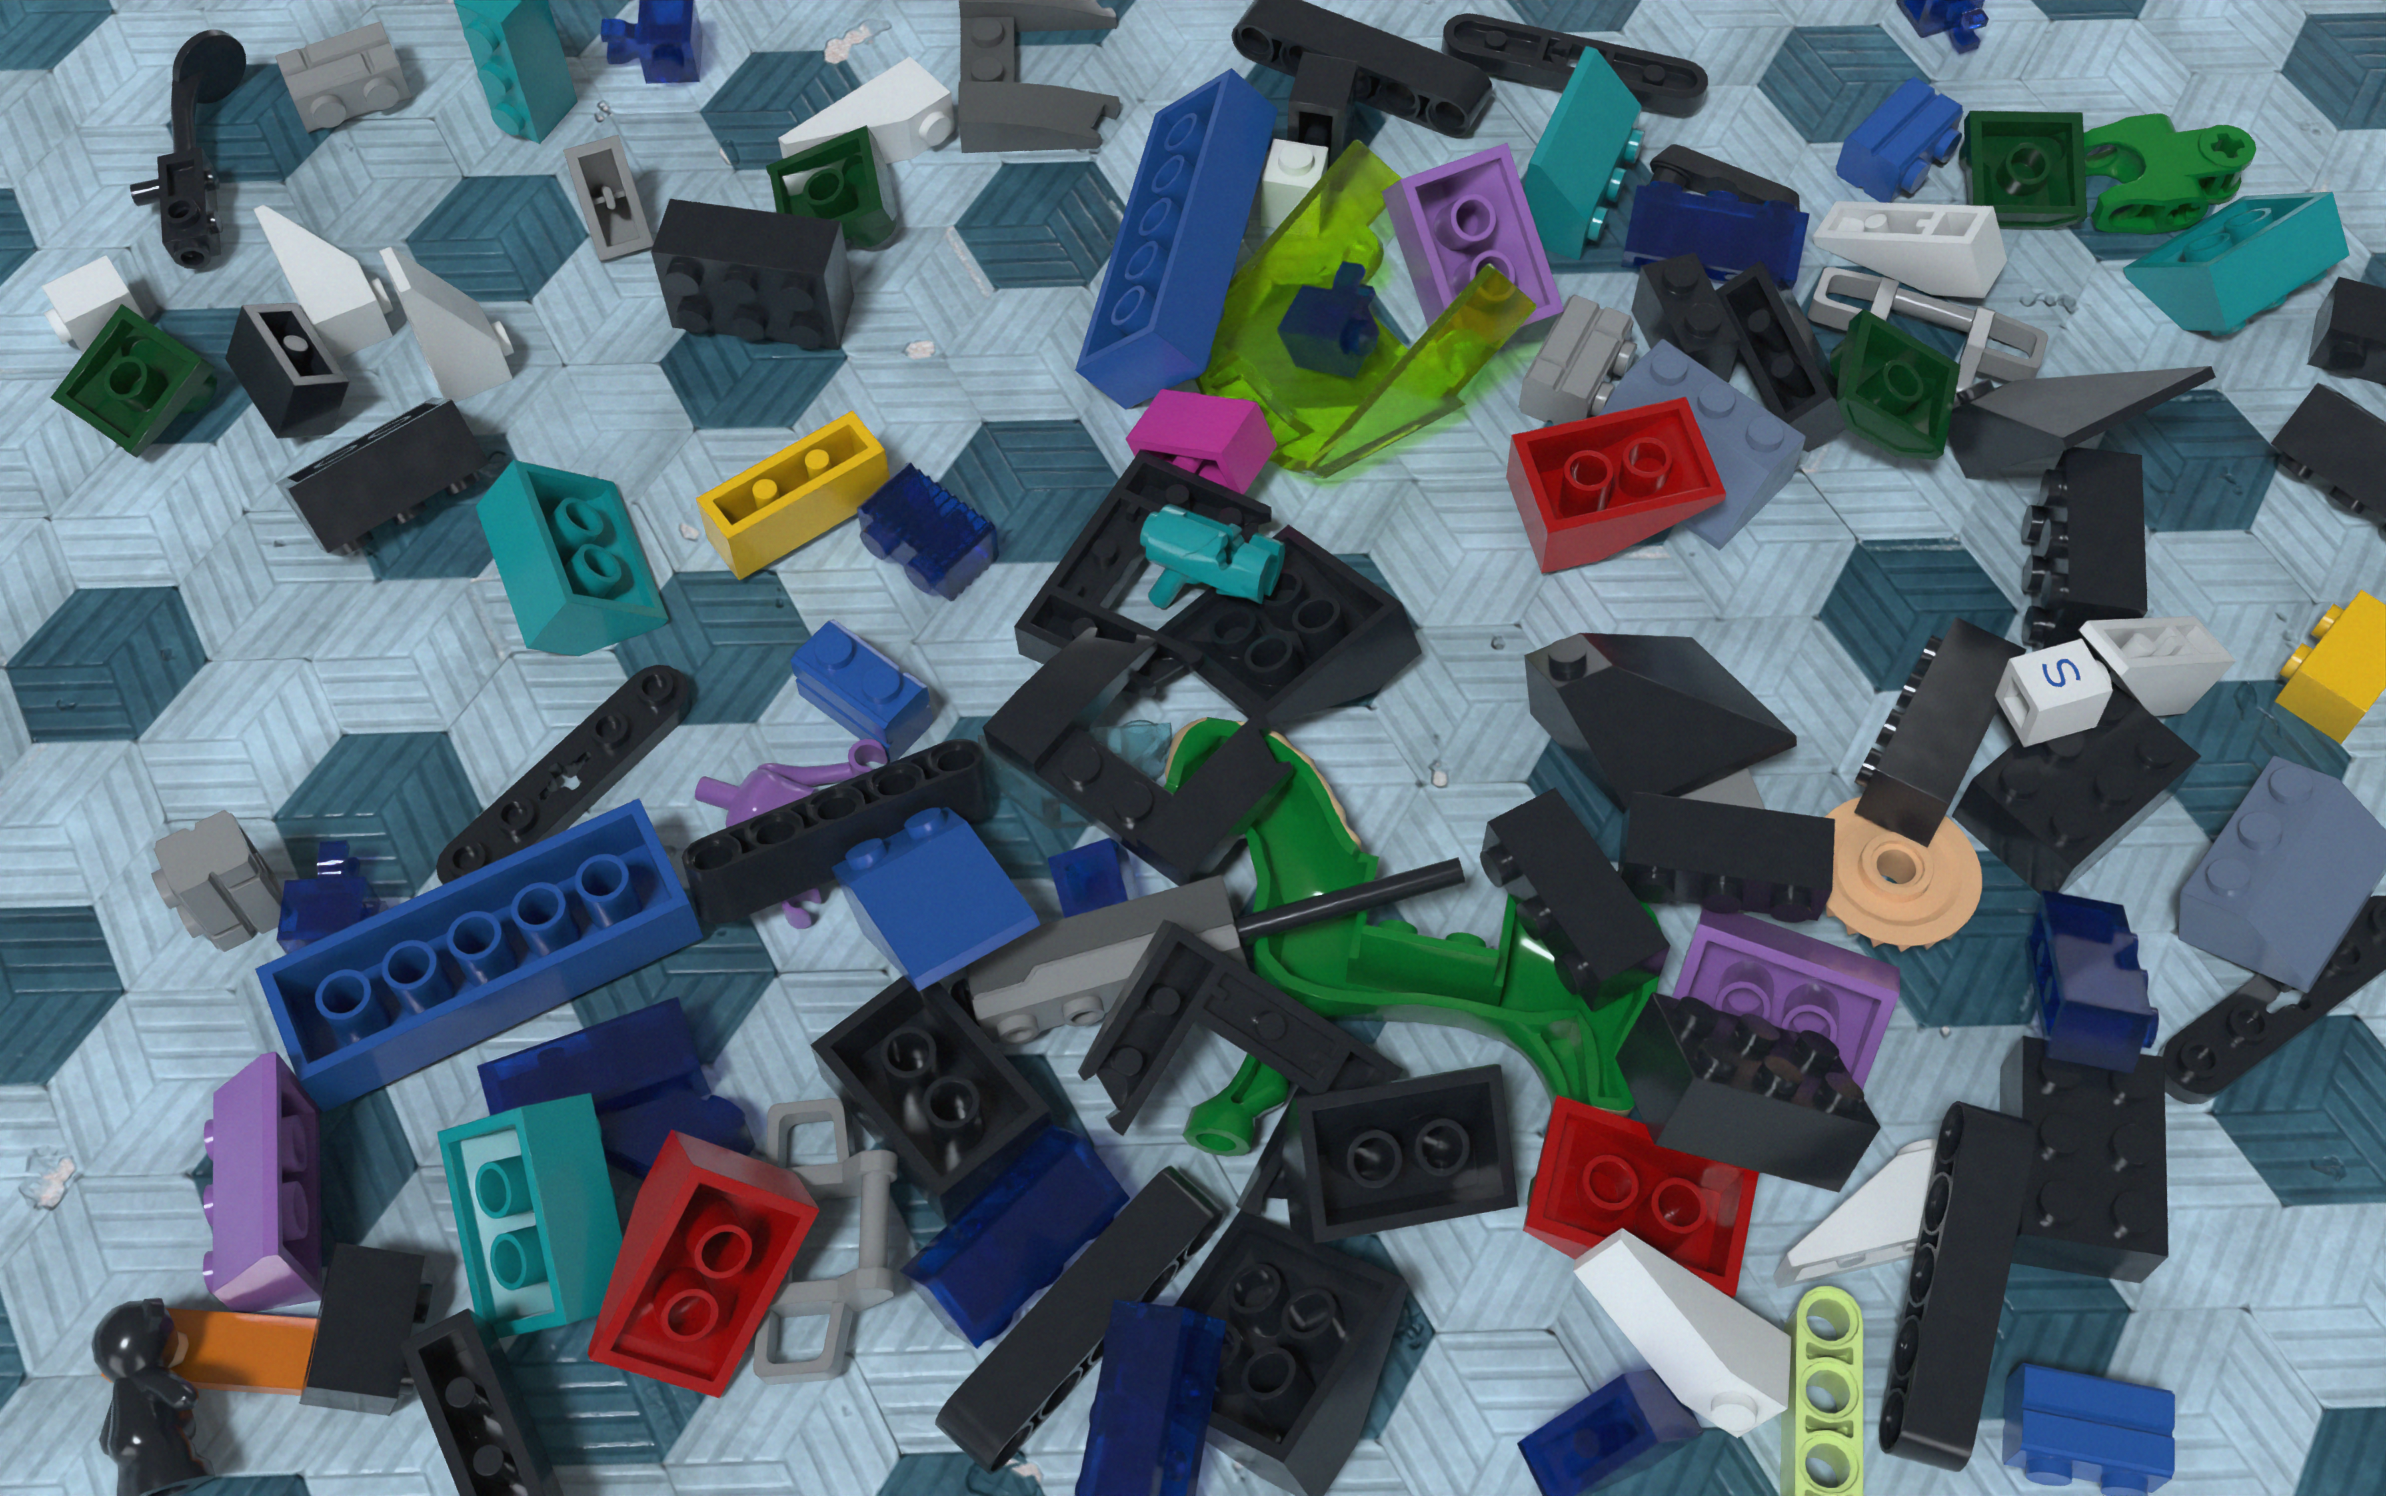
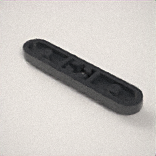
M1464 13L1456 15L1449 19L1443 28L1442 53L1473 64L1485 73L1565 90L1576 68L1567 66L1570 60L1579 61L1585 47L1588 46L1600 52L1644 108L1671 114L1691 113L1701 107L1708 87V76L1705 70L1697 63L1682 58L1479 14Z
M654 665L634 674L444 848L439 855L436 865L438 879L441 884L444 885L567 830L677 728L690 713L692 698L687 681L680 671L670 666ZM562 774L568 778L577 776L580 785L574 790L566 786L558 789L555 779Z
M2372 896L2369 898L2309 993H2305L2297 1005L2290 1004L2274 1014L2269 1013L2267 1009L2281 992L2286 993L2296 988L2259 974L2174 1035L2157 1055L2164 1057L2165 1092L2175 1100L2186 1104H2203L2214 1099L2385 974L2386 896Z

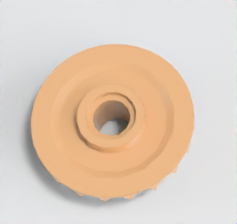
M1861 797L1844 802L1828 813L1825 818L1835 819L1833 887L1826 903L1827 918L1836 916L1846 925L1848 935L1858 932L1870 938L1873 948L1887 943L1896 945L1900 952L1917 945H1922L1928 950L1936 942L1944 938L1950 940L1959 929L1968 923L1977 908L1982 892L1981 866L1971 842L1963 831L1947 816H1944L1927 848L1854 813ZM1881 875L1892 878L1898 884L1887 881Z

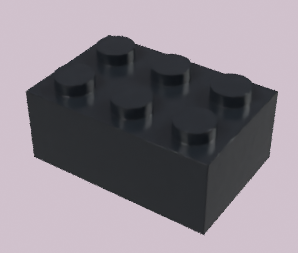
M677 199L669 200L651 250V255L672 328L684 329L692 333L708 332L738 336L750 341L767 340L796 344L803 348L819 347L839 350L854 300L841 221Z
M2071 447L2063 451L2054 470L2046 469L2041 481L2039 501L2037 505H2029L2023 519L2022 538L2024 541L2031 542V554L2026 560L2022 579L2023 590L2031 592V606L2027 609L2023 624V640L2026 643H2032V652L2083 639L2095 661H2100L2110 674L2111 670L2079 629L2089 620L2144 618L2148 611L2142 455Z
M2112 680L2113 692L2096 727L2024 747L2019 739L1971 780L1952 814V817L2049 904L2177 792L2201 758L2198 752Z
M902 976L811 1044L823 1080L882 1150L893 1152L898 1156V1169L946 1225L1055 1139L1051 1108L938 981L918 991Z
M1652 992L1615 1056L1654 1145L1839 1193L1881 1128L1864 1099L1863 1090L1852 1079L1839 1056V1049L1830 1039L1811 1030H1804L1798 1033L1776 1027L1764 1018L1754 1014L1746 1013L1740 1017L1715 1010L1705 1002L1694 997L1686 996L1680 1000Z
M2023 1036L2000 1067V1112L2028 1119L2032 1122L2035 1132L2034 1151L2011 1263L2141 1284L2169 1257L2164 1057Z

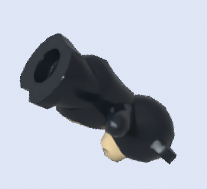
M162 1298L128 1301L112 1308L96 1327L91 1345L95 1363L102 1373L114 1383L112 1400L99 1442L103 1453L109 1455L118 1465L117 1496L183 1495L194 1490L197 1485L215 1477L211 1461L199 1455L191 1441L196 1434V1423L192 1409L199 1403L198 1390L181 1375L169 1369L183 1362L189 1347L187 1334L176 1330L168 1310L164 1308Z

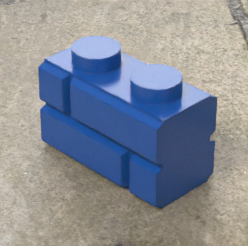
M1914 76L1911 79L1909 78L1845 138L1835 169L1837 176L1856 188L1864 187V193L1883 203H1891L1903 190L1909 193L1915 192L1928 175L1931 167L1930 164L1935 159L1942 163L1945 162L1959 145L1962 133L1957 131L1964 113L1962 105L1942 93L1936 95L1933 87Z
M835 619L828 620L794 653L790 660L794 676L797 677L795 681L799 695L858 739H873L880 742L885 749L887 760L890 762L898 760L934 721L932 708L929 705L928 686L908 672L901 673L900 666Z
M2022 1363L2007 1378L2004 1387L2003 1418L2005 1419V1425L2003 1427L2002 1462H2004L2003 1465L2026 1469L2025 1477L2029 1481L2048 1486H2066L2072 1483V1478L2101 1483L2100 1491L2106 1496H2148V1492H2155L2172 1479L2175 1472V1438L2172 1437V1432L2175 1428V1394L2173 1391Z

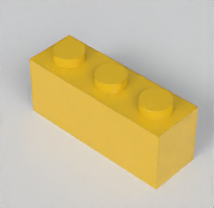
M852 410L696 498L708 541L740 581L893 493L885 449Z

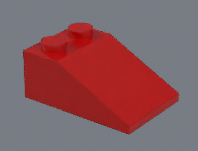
M1686 397L1511 435L1506 478L1542 574L1600 561L1725 501L1726 491Z
M1557 1095L1552 1103L1522 1230L1575 1260L1623 1228L1730 1298H1734L1739 1281L1759 1172L1654 1145L1645 1124Z
M671 1129L638 1192L587 1354L590 1360L720 1399L820 1210L798 1176L788 1170Z

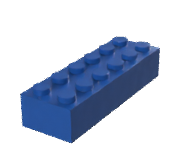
M1232 68L1155 113L1075 371L1125 410L1149 398H1155L1161 389L1168 390L1188 379L1194 380L1205 372L1211 362V347L1217 326L1224 316V301L1230 280L1237 269L1236 259L1242 237L1249 227V212L1254 195L1261 184L1260 173L1266 152L1273 141L1271 134L1278 113V109Z
M640 798L259 966L255 970L298 1082L324 1113L704 937L686 893Z

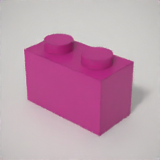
M1167 389L1159 391L1126 437V441L1134 456L1141 450L1243 495L1277 447V443L1257 402Z

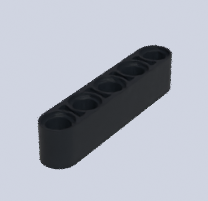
M1253 0L1234 27L1231 35L1234 46L1245 58L1292 77H1296L1303 52L1358 61L1355 101L1450 137H1462L1468 133L1493 91L1492 82L1488 75L1473 64L1303 0Z
M952 739L696 840L684 850L681 858L698 916L703 921L713 924L732 922L836 880L831 867L846 860L845 855L852 847L869 839L880 838L884 840L905 829L904 824L910 817L923 810L949 807L967 821L969 825L981 820L991 812L994 804L982 746L973 740Z
M1961 1101L1954 1102L1947 1110L1943 1119L1880 1416L1879 1444L1885 1454L1953 1472H1960L1967 1465L1971 1457L2034 1151L2035 1132L2032 1122L2028 1119Z
M1172 1165L1165 1167L1139 1192L958 1387L940 1410L935 1420V1425L988 1474L996 1473L1021 1449L1203 1248L1220 1226L1225 1216V1210Z

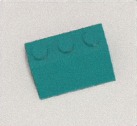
M454 0L464 30L463 34L478 71L477 75L482 83L493 121L501 130L510 135L518 134L541 144L578 102L548 0Z
M1588 46L1585 47L1529 161L1524 188L1543 249L1575 260H1580L1589 239L1596 242L1599 241L1609 214V209L1604 207L1608 200L1615 203L1618 201L1627 176V170L1622 168L1625 162L1635 164L1645 137V131L1637 129L1642 108L1641 104L1600 52Z
M2333 192L2248 195L2239 198L2123 269L2126 279L2183 330L2210 331L2213 336H2223L2244 328L2247 324L2246 319L2255 313L2283 304L2288 299L2287 294L2299 286L2308 285L2325 278L2328 275V268L2350 256Z
M512 460L476 505L479 519L527 649L579 657L661 628L669 620L613 481Z
M591 1093L522 1106L438 1131L437 1135L475 1313L494 1326L498 1338L566 1325L599 1315L623 1238L617 1215V1198L610 1183L601 1141L602 1129L595 1114Z

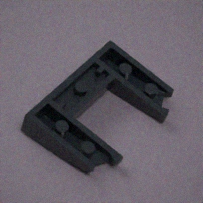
M1140 450L1015 624L1014 630L1019 654L1045 664L1089 627L1098 628V638L1133 644L1137 635L1149 636L1157 641L1158 649L1123 687L1122 691L1146 697L1156 694L1155 684L1181 668H1184L1189 673L1199 669L1204 663V653L1109 610L1111 604L1146 556V547L1141 546L1140 535L1147 517L1151 512L1156 511L1159 513L1165 505L1173 504L1227 525L1232 523L1241 527V535L1245 543L1249 544L1252 536L1256 532L1258 533L1259 525L1272 522V507Z
M1089 627L1047 661L982 727L988 748L1176 885L1182 886L1206 879L1293 775V767L1290 761L1275 762L1263 739L1264 736L1271 734V725L1266 716L1257 711L1207 759L1174 795L1085 732L1158 649L1157 641L1144 635H1137L1134 644L1098 638V628Z
M1164 919L1110 1009L1078 1073L1084 1081L1095 1074L1097 1075L1116 1107L1105 1119L1115 1132L1124 1136L1194 1021L1202 1024L1298 1085L1293 1097L1394 1081L1399 1078L1404 1069L1178 924ZM1292 1098L1236 1204L1239 1209L1247 1214L1261 1215L1263 1198L1287 1199L1282 1155Z

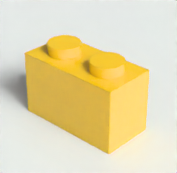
M2362 589L2345 610L2333 604L2311 633L2320 642L2314 649L2302 643L2279 672L2289 682L2278 695L2275 702L2339 744L2343 743L2386 688V604Z

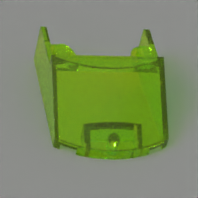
M1358 139L1350 144L1230 281L1223 305L1225 308L1224 316L1217 326L1211 347V362L1205 372L1195 379L1200 393L1203 395L1246 399L1257 402L1277 443V447L1267 461L1292 473L1325 479L1465 406L1466 404L1457 395L1537 307L1525 293L1492 264H1487L1417 342L1409 348L1357 296L1361 289L1376 274L1384 256L1383 243L1369 228L1386 208L1382 191L1402 179Z

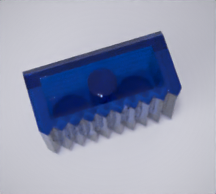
M911 462L906 463L857 507L861 528L859 535L864 546L880 560H885L890 556L901 564L908 579L924 593H930L934 589L947 600L955 601L958 593H963L965 587L971 585L974 578H979L982 571L988 570L990 564L996 562L999 557L997 531L992 521H987L982 514H977L974 508H969L956 495H951L947 488H942L938 482H933L929 475H924Z

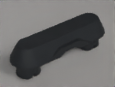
M1677 144L1667 147L1655 156L1649 164L1654 174L1646 188L1653 199L1658 200L1661 194H1664L1663 203H1676L1679 201V196L1684 187L1707 197L1720 195L1734 201L1738 209L1756 215L1752 225L1749 226L1750 232L1758 241H1761L1763 236L1768 234L1766 242L1768 245L1782 243V238L1787 228L1795 227L1800 223V200L1798 193L1779 183Z

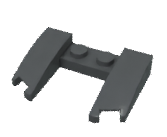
M959 0L960 81L958 84V123L962 153L1098 149L1101 145V134L1093 130L1092 126L1099 116L1117 119L1120 114L1119 97L1061 86L1016 82L1015 32L1117 29L1116 13L1112 7L1101 8L1096 0Z

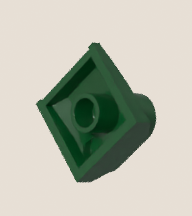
M1969 111L1964 119V141L1959 149V161L1966 172L1970 206H1994L1999 229L2051 230L2085 221L2087 218L2083 112Z
M867 125L766 166L767 173L771 178L776 213L841 221L844 240L848 239L853 245L865 248L878 245L886 240L897 225L898 215L889 171L876 138Z
M121 304L50 398L137 458L179 413H194L210 402L216 391L217 376L214 366Z
M1862 309L1849 321L1846 338L1837 344L1830 354V366L1838 382L1836 404L1846 429L1895 457L1936 460L1944 454L1961 365L1866 309Z

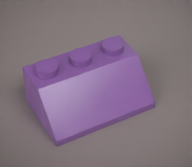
M1508 143L1400 179L1382 191L1438 357L1564 312Z
M1702 907L1672 998L1681 1000L1682 997L1686 996L1694 997L1705 1002L1715 1010L1740 1017L1746 1013L1754 1014L1764 1018L1773 1026L1798 1033L1804 1030L1820 1033L1837 1046L1839 1056L1854 1082L1863 1090L1900 994V968L1737 911L1732 913H1716Z
M277 1052L261 1054L213 1093V1119L207 1120L204 1125L205 1147L209 1158L213 1161V1184L206 1185L203 1202L207 1221L213 1227V1251H207L204 1255L203 1274L209 1293L214 1294L234 1313H251L319 1301L322 1296L319 1107L301 1086L296 1075Z

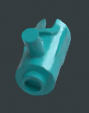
M1173 504L1165 505L1159 513L1153 511L1149 514L1140 535V544L1146 547V558L1148 561L1165 568L1148 592V598L1155 606L1167 608L1185 583L1198 584L1203 582L1216 587V593L1247 598L1262 604L1264 594L1270 596L1279 579L1285 557V543L1256 532L1248 544L1245 543L1241 535L1242 528L1235 524L1227 525Z

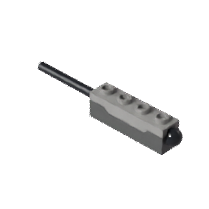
M1459 857L1235 917L1232 902L1221 874L1040 925L966 965L969 985L966 979L963 978L956 981L947 992L976 1025L982 1028L993 1044L999 1042L1007 1045L1022 1044L1036 1038L1039 1035V1031L1064 1024L1073 1027L1086 1026L1102 1019L1104 1014L1112 1008L1137 962L1164 919L1178 924L1249 970L1244 948L1255 944L1261 938L1465 883V877Z

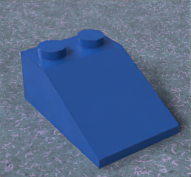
M949 807L943 809L929 808L916 813L905 822V829L884 840L874 838L857 844L846 853V860L831 867L863 935L918 991L1041 925L1036 913L968 822Z

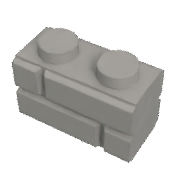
M381 21L306 45L302 49H294L275 56L307 133L321 128L335 127L345 120L375 110H386L396 103L412 98L398 59Z
M1575 294L1571 297L1569 296L1563 307L1564 312H1561L1523 378L1518 405L1521 413L1543 422L1550 420L1553 425L1591 418L1592 415L1598 416L1615 390V385L1610 384L1614 374L1622 377L1625 375L1632 364L1637 350V344L1629 341L1634 323L1630 315L1607 306L1601 309L1598 303Z
M222 810L195 823L193 831L184 828L156 841L153 850L161 869L151 873L152 879L169 909L176 907L185 928L192 938L205 933L217 949L226 952L253 939V932L255 931L264 934L290 921L292 912L274 872L232 813Z

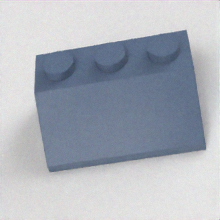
M1662 339L1625 373L1598 416L1677 398H1687L1726 491L1725 501L1679 523L1720 551L1792 479L1806 436Z
M2273 756L2181 890L2178 940L2309 993L2386 873V829L2339 779Z

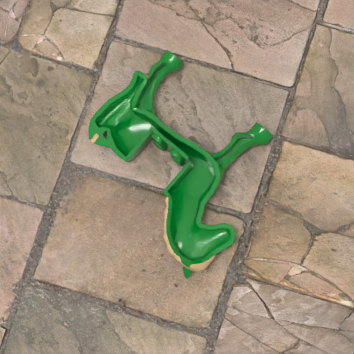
M1204 717L1192 721L1181 728L1174 735L1165 769L1166 784L1163 788L1174 795L1207 759L1246 722ZM1271 731V734L1264 736L1263 739L1275 762L1290 761L1293 767V775L1239 838H1246L1248 841L1257 881L1253 913L1376 880L1379 857L1361 852L1362 845L1359 835L1347 826L1345 810L1336 799L1328 782L1317 771L1314 760L1293 747L1288 738L1277 731ZM1509 893L1507 895L1497 950L1486 948V943L1483 939L1469 933H1451L1446 936L1445 940L1418 935L1416 927L1401 920H1384L1378 924V927L1368 925L1370 909L1261 938L1253 944V960L1256 975L1327 1021L1417 1022L1463 1028L1501 1041L1520 1053L1533 1067L1542 1082L1550 1100L1551 1108L1554 1098L1559 1095L1625 1118L1628 1117L1633 1109L1635 1101L1615 1056L1652 992L1656 993L1659 981L1658 976L1591 1012L1579 993L1573 995L1563 986L1554 967V957L1542 940L1535 941L1526 933L1517 915V905ZM1638 900L1662 933L1655 913L1646 902ZM1246 1054L1239 1071L1225 1089L1216 1096L1192 1107L1182 1136L1189 1145L1206 1153L1226 1157L1245 1155L1252 1147L1256 1131L1255 1121L1264 1114L1283 1105L1290 1089V1081L1254 1057ZM1533 1177L1530 1181L1527 1206L1529 1204L1535 1177Z

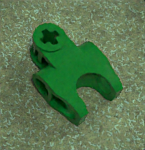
M2163 113L2130 116L2085 132V176H2108L2123 183L2110 187L2107 191L2099 194L2096 207L2090 215L2095 228L2108 233L2150 235L2178 231L2194 225L2207 213L2209 204H2223L2236 196L2242 182L2241 173L2251 165L2255 156V141L2247 132L2231 125H2216L2204 129L2176 132L2170 117ZM2100 146H2115L2100 153L2087 155L2093 149ZM2130 205L2121 213L2111 214L2117 208Z

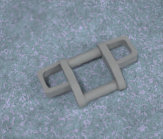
M1827 267L1823 270L1807 314L1810 320L1847 331L1849 321L1862 309L1839 303L1826 297L1828 293H1837L1874 301L1869 312L1885 321L1889 310L1892 309L1967 332L1958 362L1961 368L1956 393L1971 386L1976 371L2011 382L2036 378L2048 341V335L2043 330L1979 305L1975 311L1899 288V281L1886 277H1877L1835 267ZM1989 336L2026 351L2029 359L1985 347L1987 337ZM1956 394L1953 406L1959 404Z
M836 1098L777 1103L770 1107L767 1114L766 1163L795 1173L813 1200L861 1196L858 1268L840 1276L838 1279L793 1283V1259L757 1327L753 1372L769 1385L826 1381L836 1378L842 1369L853 1312L863 1311L890 1299L894 1295V1272L887 1269L890 1183L897 1179L898 1156L887 1150L861 1151L856 1154L851 1113ZM833 1121L838 1163L787 1168V1135L790 1127L801 1123ZM830 1314L823 1352L817 1359L805 1362L776 1364L779 1318Z

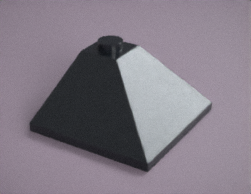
M2212 366L2024 379L1994 388L1989 378L1955 393L1959 404L1953 406L1947 436L1965 478H1970L2067 450L2216 378Z
M1289 524L1272 537V539L1285 543V557L1275 588L1270 596L1264 594L1262 604L1247 598L1216 593V587L1211 586L1157 630L1161 634L1203 652V665L1191 674L1248 719L1259 711L1266 716L1271 726L1375 692L1422 653L1402 602Z
M1578 633L1524 655L1530 714L1623 815L1625 814L1631 791L1679 797L1797 746V736L1692 637Z
M1240 1209L1121 1382L1128 1390L1260 1478L1295 1496H1324L1357 1445L1409 1285L1403 1277L1322 1243H1313L1298 1233L1255 1215L1247 1214Z

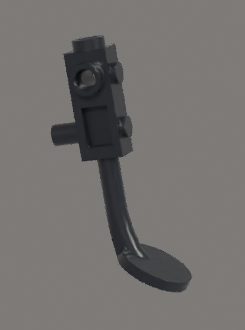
M215 29L206 30L191 37L181 47L174 60L171 93L173 153L157 157L158 179L130 185L131 196L136 206L160 202L162 244L174 262L187 269L203 268L209 264L211 257L221 255L220 233L223 232L222 221L218 214L216 190L220 188L219 179L202 147L197 148L195 129L197 103L208 104L217 102L228 96L240 83L246 68V54L241 43L229 33Z

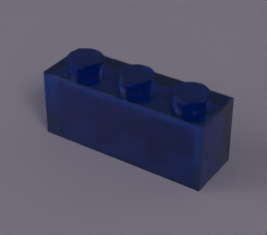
M1653 181L1649 183V186L1637 185L1621 267L1640 270L1641 265L1696 253L1709 280L1714 283L1725 284L1762 260L1789 285L1792 291L1797 281L1810 213L1799 212L1794 204L1780 200H1767L1762 205L1739 202V196L1726 191H1708L1705 196L1685 193L1681 186L1666 181Z
M2046 890L2041 892L2025 942V950L2046 1056L2048 1058L2133 1074L2141 1049H2150L2155 1042L2159 1025V1012L2157 1007L2150 1006L2147 995L2148 972L2146 969L2140 968L2137 957L2138 935L2130 931L2124 905Z
M678 996L477 1066L490 1116L522 1106L591 1093L595 1114L602 1129V1138L619 1134L628 1128L630 1122L655 1113L668 1115L684 1111L691 1107L697 1101V1098L712 1093L690 1023Z
M1051 1125L899 1272L948 1332L978 1349L985 1341L991 1340L1004 1332L1011 1324L1014 1313L1037 1290L1052 1284L1063 1272L1065 1263L1087 1241L1100 1236L1113 1222L1114 1214L1130 1200V1197L1085 1137L1056 1125Z
M1114 1299L1109 1326L1104 1336V1353L1095 1400L1090 1409V1426L1081 1473L1075 1487V1496H1196L1227 1321L1184 1307Z

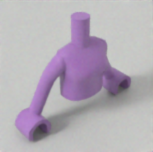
M873 739L859 740L849 749V762L810 767L765 763L759 765L756 770L751 771L739 787L703 776L696 786L695 799L728 810L725 825L730 827L819 791L817 788L810 786L846 781L873 770L870 767L862 766L867 762L886 764L888 760L885 749L880 742ZM817 887L781 902L786 920L792 927L805 929L811 925L810 915L802 908H794V906L801 901L821 903L822 900Z

